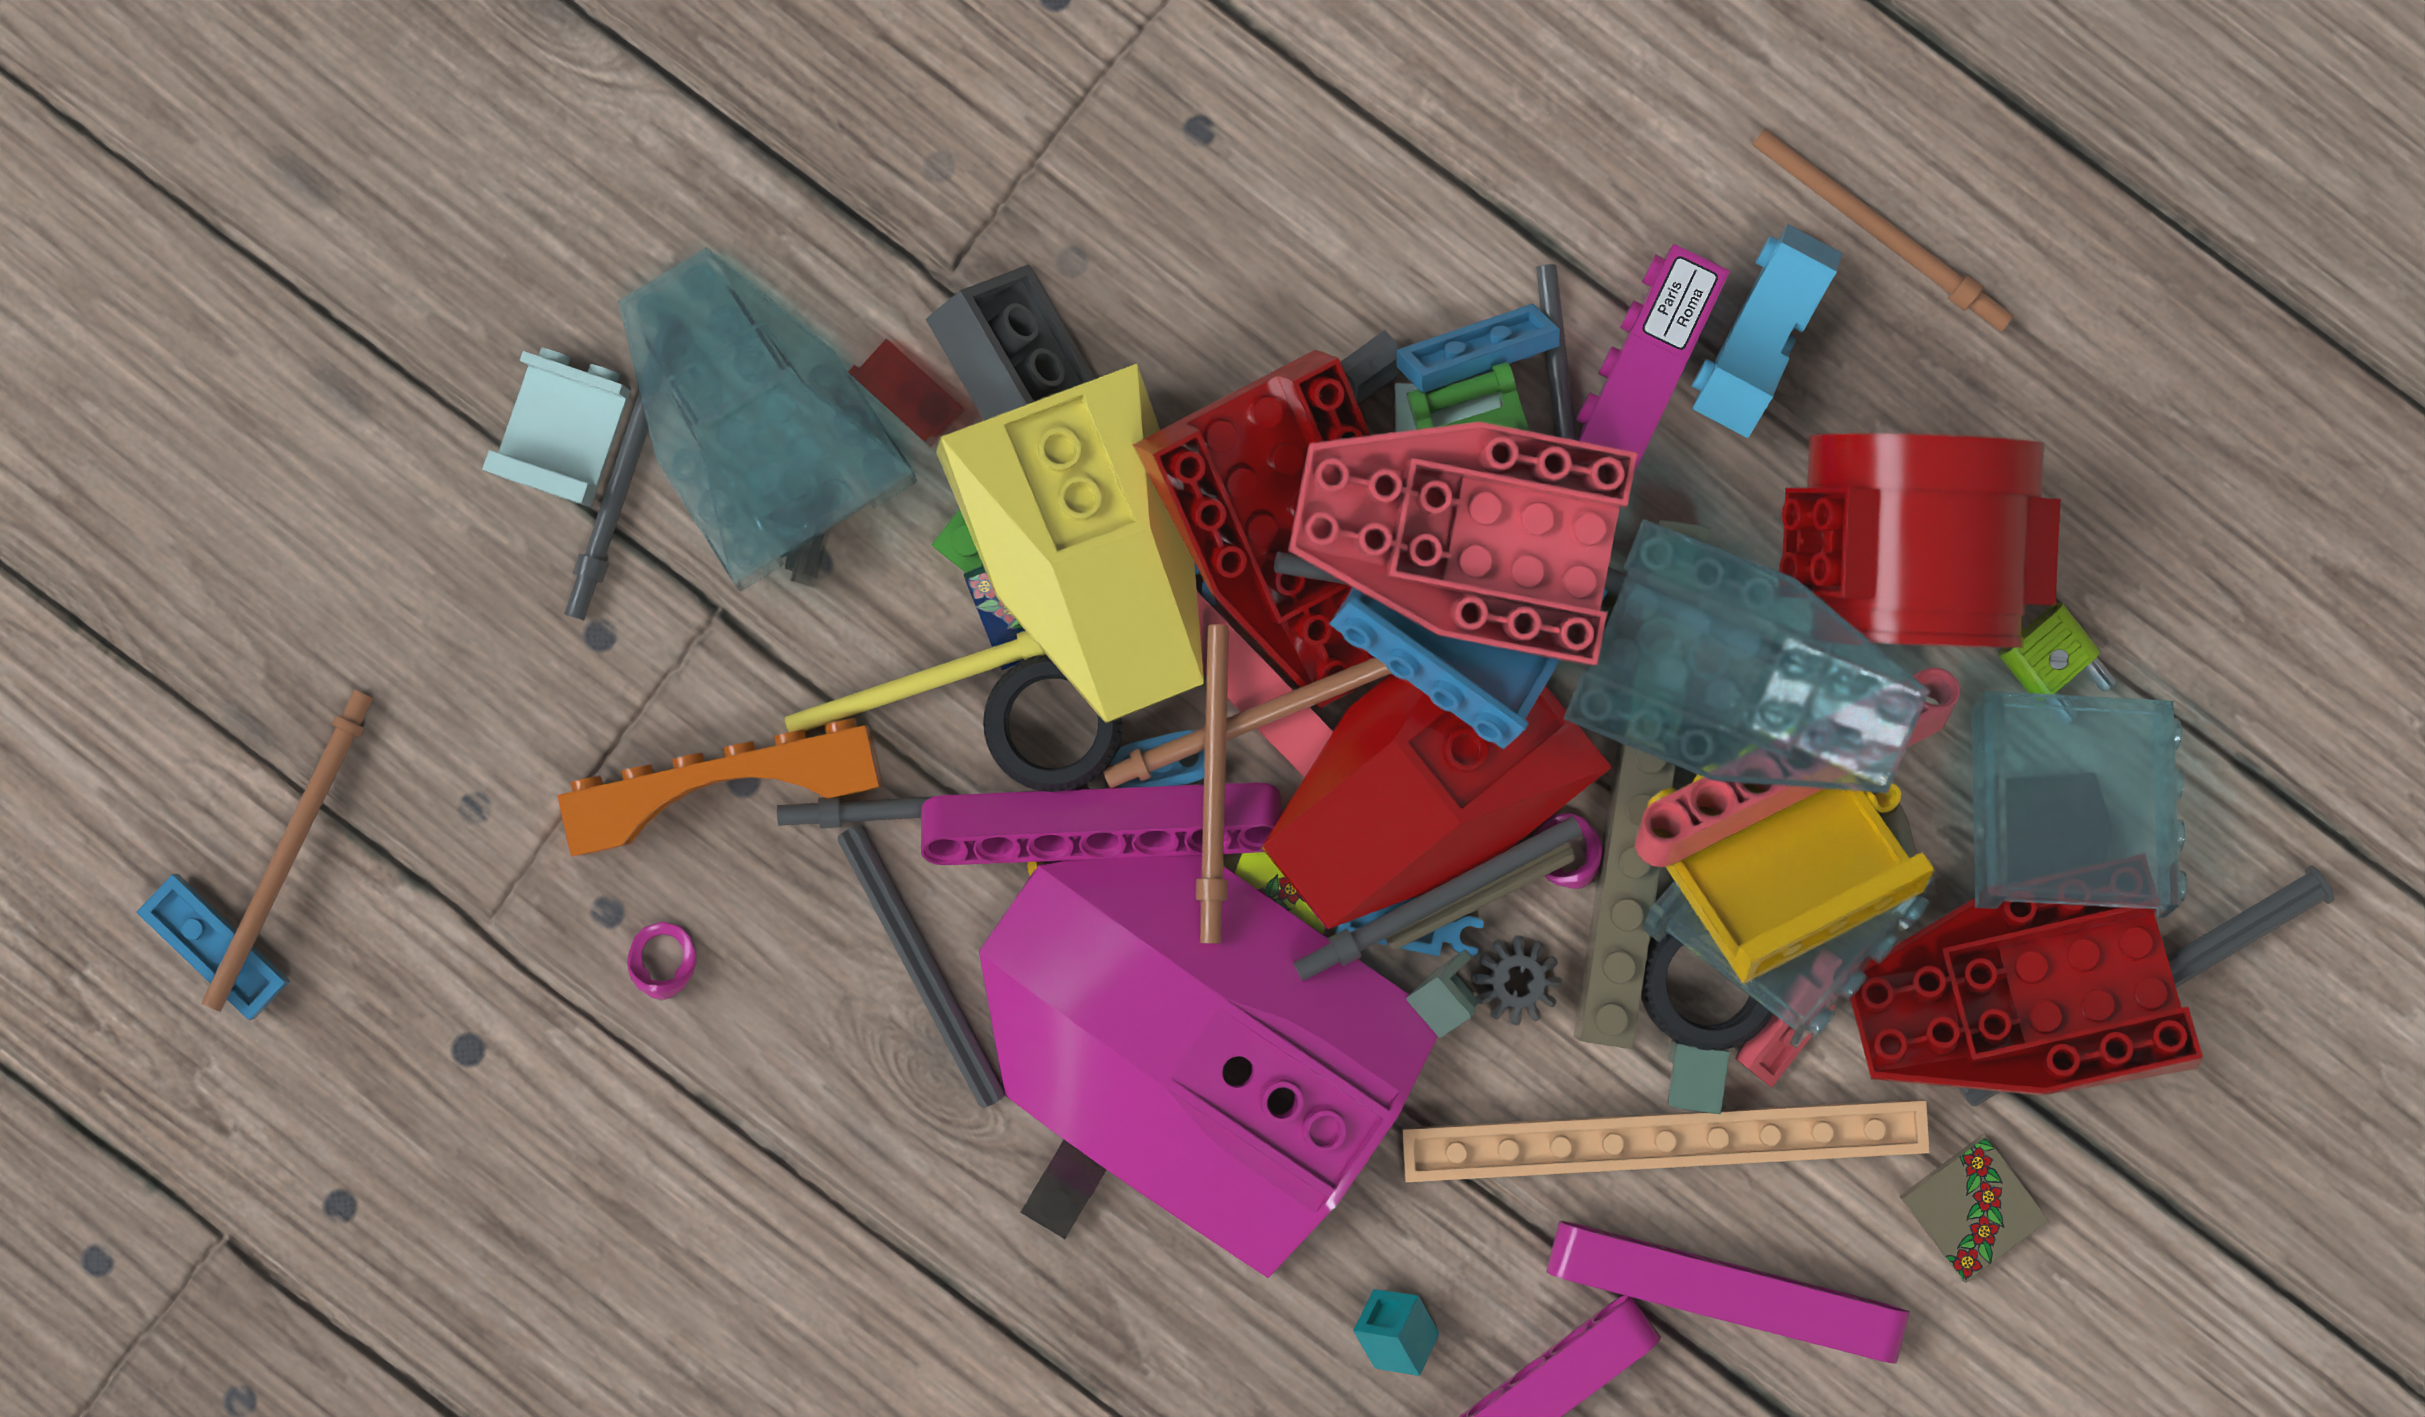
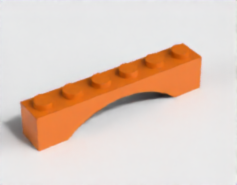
M856 718L825 724L827 734L806 738L805 730L774 736L776 746L756 750L754 741L723 747L725 757L710 761L704 760L703 753H696L672 759L674 769L654 773L652 764L622 770L623 780L603 785L601 776L570 782L572 792L557 795L571 857L582 856L630 845L646 825L670 804L695 790L722 781L750 777L777 779L805 787L826 798L842 797L882 788L884 784L871 726L857 727Z

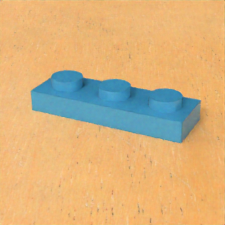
M1530 304L1397 349V368L1421 393H1425L1478 374L1488 373L1494 365L1531 358L1538 353L1559 347L1560 329L1534 304Z
M172 874L136 913L211 984L237 929L179 874ZM253 946L227 1000L248 1020H253L291 981Z

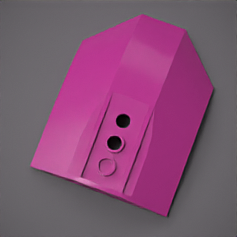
M1202 855L1065 860L1037 865L979 949L1005 1096L1142 1195L1269 1278L1338 1205L1398 1118L1438 1036L1406 1000L1410 994L1359 959L1343 967L1339 962L1302 981L1293 962L1330 944L1328 938L1225 866H1223V879L1228 880V901H1222L1221 944L1200 943L1201 901L1196 900V879H1202ZM1242 1056L1251 1063V1076L1244 1084L1230 1085L1223 1079V1066L1230 1058ZM1280 1087H1287L1293 1090L1295 1100L1289 1111L1284 1114L1269 1112L1267 1099L1273 1090Z

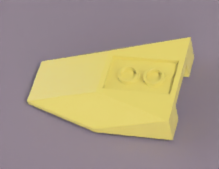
M1138 364L942 436L936 451L996 597L1105 723L1204 684L1194 560L1133 447V444L1160 431Z

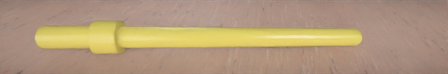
M1026 631L1017 633V639L787 715L785 716V724L788 732L797 730L808 731L1021 659L1027 660V658L1033 656H1044L1045 653Z

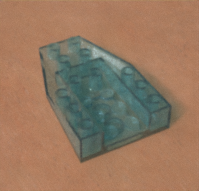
M707 247L618 301L656 460L740 592L785 565L782 558L870 504L875 509L917 482L914 470L835 351Z
M1643 519L1623 568L1628 573L1603 633L1597 665H1591L1589 669H1583L1563 719L1713 781L1888 793L1930 690L1796 578L1655 521ZM1773 645H1776L1781 650L1779 654L1771 652ZM1770 658L1775 660V662L1767 661V659Z

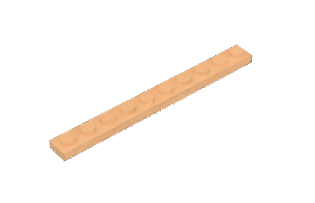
M1924 1099L1721 1110V1114L1694 1111L1402 1128L1405 1182L1930 1153L1927 1102Z

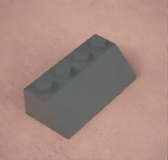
M1030 265L960 290L926 318L928 325L984 421L1096 379Z

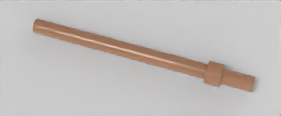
M1764 128L1752 144L1772 161L1950 294L1948 300L1963 311L1967 308L1971 309L2000 332L2012 320L2013 314L1982 292L1984 287L1982 284L1968 274L1964 277L1959 275Z
M1218 624L1208 625L1202 879H1196V900L1201 901L1200 943L1221 944L1222 901H1228V880L1223 879L1229 626Z

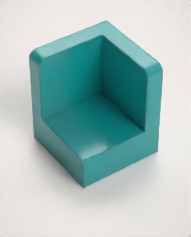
M1373 1289L1353 1330L1376 1369L1416 1376L1421 1375L1439 1336L1438 1329L1418 1295Z

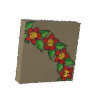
M1983 1134L1899 1196L1964 1283L1968 1282L2049 1221L1987 1136Z

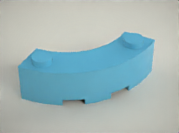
M1789 224L1786 225L1779 239L1771 235L1768 237L1755 261L1757 265L1763 268L1732 323L1714 361L1712 362L1708 359L1704 361L1691 387L1699 391L1692 408L1693 410L1749 438L1772 400L1780 378L1790 359L1788 356L1796 341V337L1790 334L1793 329L1802 333L1807 326L1817 305L1837 273L1842 252Z

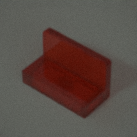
M887 338L860 368L854 364L848 371L857 383L929 448L964 412V408Z

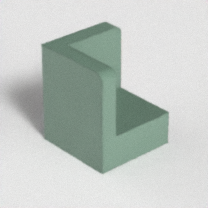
M1466 949L1435 969L1406 998L1409 1004L1439 1038L1470 1019L1476 1013L1475 1006L1478 1004L1476 997L1456 975L1472 958Z
M1671 1039L1668 1060L1673 1063L1668 1104L1673 1108L1721 1114L1730 1052L1728 1050L1715 1051L1714 1049L1710 1051L1699 1050L1695 1046L1691 1048Z

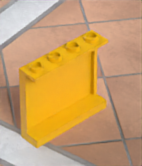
M1807 721L1796 724L1787 730L1780 740L1810 726ZM1759 743L1748 748L1738 757L1737 761L1765 748V745ZM1789 762L1793 768L1799 771L1808 770L1798 762ZM1718 765L1711 766L1699 773L1692 783L1723 768H1720ZM1852 775L1672 865L1665 866L1743 984L1923 893L1935 870L1923 852L1909 858ZM1743 785L1747 790L1753 793H1764L1756 785ZM1670 787L1660 791L1648 801L1647 807L1676 792V790ZM1698 807L1702 813L1708 816L1719 815L1710 807ZM1657 828L1652 830L1656 836L1661 838H1673V835L1664 829Z

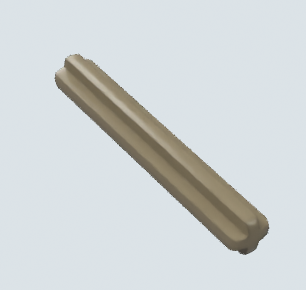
M1568 842L1394 933L1385 938L1386 943L1391 949H1399L1573 862L1575 856L1570 843Z

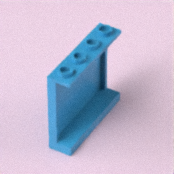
M1352 588L1329 624L1341 632L1350 644L1366 650L1384 663L1392 674L1412 683L1430 696L1431 700L1438 707L1451 711L1472 726L1481 738L1494 742L1502 749L1526 729L1529 722L1525 718L1560 660L1436 635L1355 588ZM1604 589V592H1603L1602 600L1604 599L1605 595H1606L1607 592H1608V591L1605 590V589Z

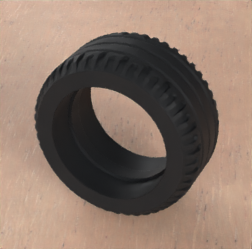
M1046 654L1044 656H1033L1007 670L991 690L986 702L983 718L986 744L990 754L1001 770L1019 784L1045 792L1072 790L1095 779L1110 764L1121 740L1122 717L1105 723L1097 714L1098 729L1093 745L1081 759L1071 765L1060 768H1046L1028 761L1015 747L1009 731L1010 711L1016 698L1028 686L1041 680L1062 679L1069 681Z
M1692 912L1670 921L1650 940L1641 1000L1654 1024L1670 1038L1691 1048L1695 1046L1699 1050H1727L1751 1040L1770 1021L1777 1008L1781 994L1782 979L1780 966L1752 979L1751 991L1746 1003L1729 1020L1716 1025H1701L1687 1020L1677 1012L1669 1000L1666 976L1672 958L1684 944L1698 937L1711 936L1696 912Z

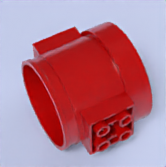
M1845 433L1810 435L1807 488H1785V503L1781 514L1784 525L1783 554L1779 564V574L1781 578V595L1813 596L1812 607H1815L1814 628H1811V639L1941 646L2023 647L2024 636H2021L2022 615H2025V604L2056 605L2061 499L2040 498L2042 497L2044 442L2011 438L1925 434Z

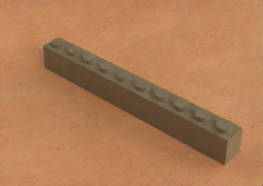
M1657 520L1651 524L1642 582L1699 607L1711 527L1666 520ZM1639 604L1602 846L1603 856L1598 872L1574 1037L1581 1042L1633 1049L1660 872V867L1652 866L1641 859L1635 848V839L1648 801L1660 791L1673 785L1696 629Z

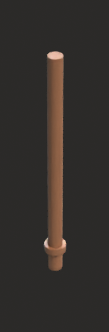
M1374 657L1227 718L1226 741L1391 674V672L1384 663ZM1205 727L1143 752L1139 748L1130 752L1131 758L1103 769L1110 788H1113L1137 777L1144 781L1152 777V771L1205 750Z
M354 689L342 716H335L331 725L336 728L201 1004L221 1012L355 736L360 738L364 731V728L360 725L374 698Z

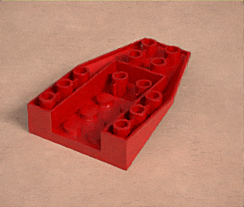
M1318 350L1307 353L1133 444L1212 595L1300 688L1374 658L1373 655L1363 648L1350 644L1341 632L1329 625L1353 587L1346 584L1276 573L1274 571L1276 554L1278 552L1291 553L1289 552V546L1309 444L1371 436L1339 358ZM1354 688L1345 693L1332 697L1316 705L1319 708H1322L1357 688Z
M1391 673L1346 710L1261 848L1328 930L1429 892L1509 850L1611 769L1612 766L1546 685L1525 718L1529 722L1526 729L1502 749L1494 742L1481 738L1472 726L1451 711L1438 707L1431 700L1430 696L1412 683Z
M2144 854L1986 890L1845 975L1844 978L1870 1078L1872 1080L2048 1095L2197 1069L2203 1059V1054L2189 1006L2182 1007L2155 917V911L2159 904Z

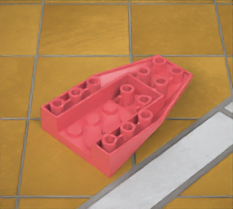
M1483 422L1311 443L1308 446L1289 552L1436 635L1585 666L1597 665L1607 612L1600 611L1619 508L1628 505L1637 453Z

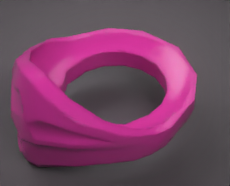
M1571 813L1552 815L1537 828L1535 835L1573 816L1582 830V835L1587 845L1585 853L1586 863L1578 870L1564 872L1562 868H1559L1544 877L1557 886L1582 889L1593 881L1601 867L1603 856L1601 839L1598 833L1582 817Z
M658 922L644 927L634 937L627 958L629 975L636 987L651 998L660 1001L670 999L684 989L692 977L697 963V955L691 937L680 926L666 922ZM660 935H668L677 939L683 951L682 965L676 970L674 979L666 981L652 980L650 972L644 967L642 957L644 947L648 941Z

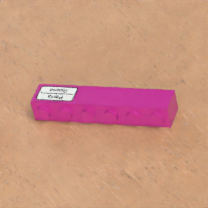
M1676 244L1672 245L1664 258L1655 254L1642 280L1643 284L1650 286L1643 303L1641 304L1633 300L1620 326V329L1628 332L1622 347L1618 349L1611 346L1598 372L1599 375L1606 378L1599 395L1589 392L1576 418L1577 421L1584 424L1577 441L1636 452L1635 473L1730 270Z

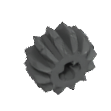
M1520 935L1513 937L1512 953H1508L1505 944L1501 940H1495L1493 948L1500 958L1494 961L1488 955L1481 953L1477 960L1482 965L1491 968L1489 974L1475 973L1472 975V982L1490 985V988L1476 996L1478 1003L1485 1004L1497 997V1001L1491 1008L1490 1016L1498 1020L1504 1014L1506 1008L1510 1006L1509 1018L1510 1023L1513 1025H1520L1522 1008L1524 1007L1532 1020L1538 1021L1541 1019V1013L1535 1002L1540 999L1550 1007H1554L1557 1002L1553 996L1544 992L1545 986L1555 988L1562 986V979L1560 977L1545 976L1544 972L1558 964L1556 957H1546L1537 963V959L1543 952L1544 944L1535 941L1530 946L1526 955H1524L1525 943L1524 938ZM1515 966L1522 973L1526 968L1530 977L1523 981L1526 990L1519 994L1513 988H1510L1509 992H1507L1504 987V983L1510 980L1508 970Z

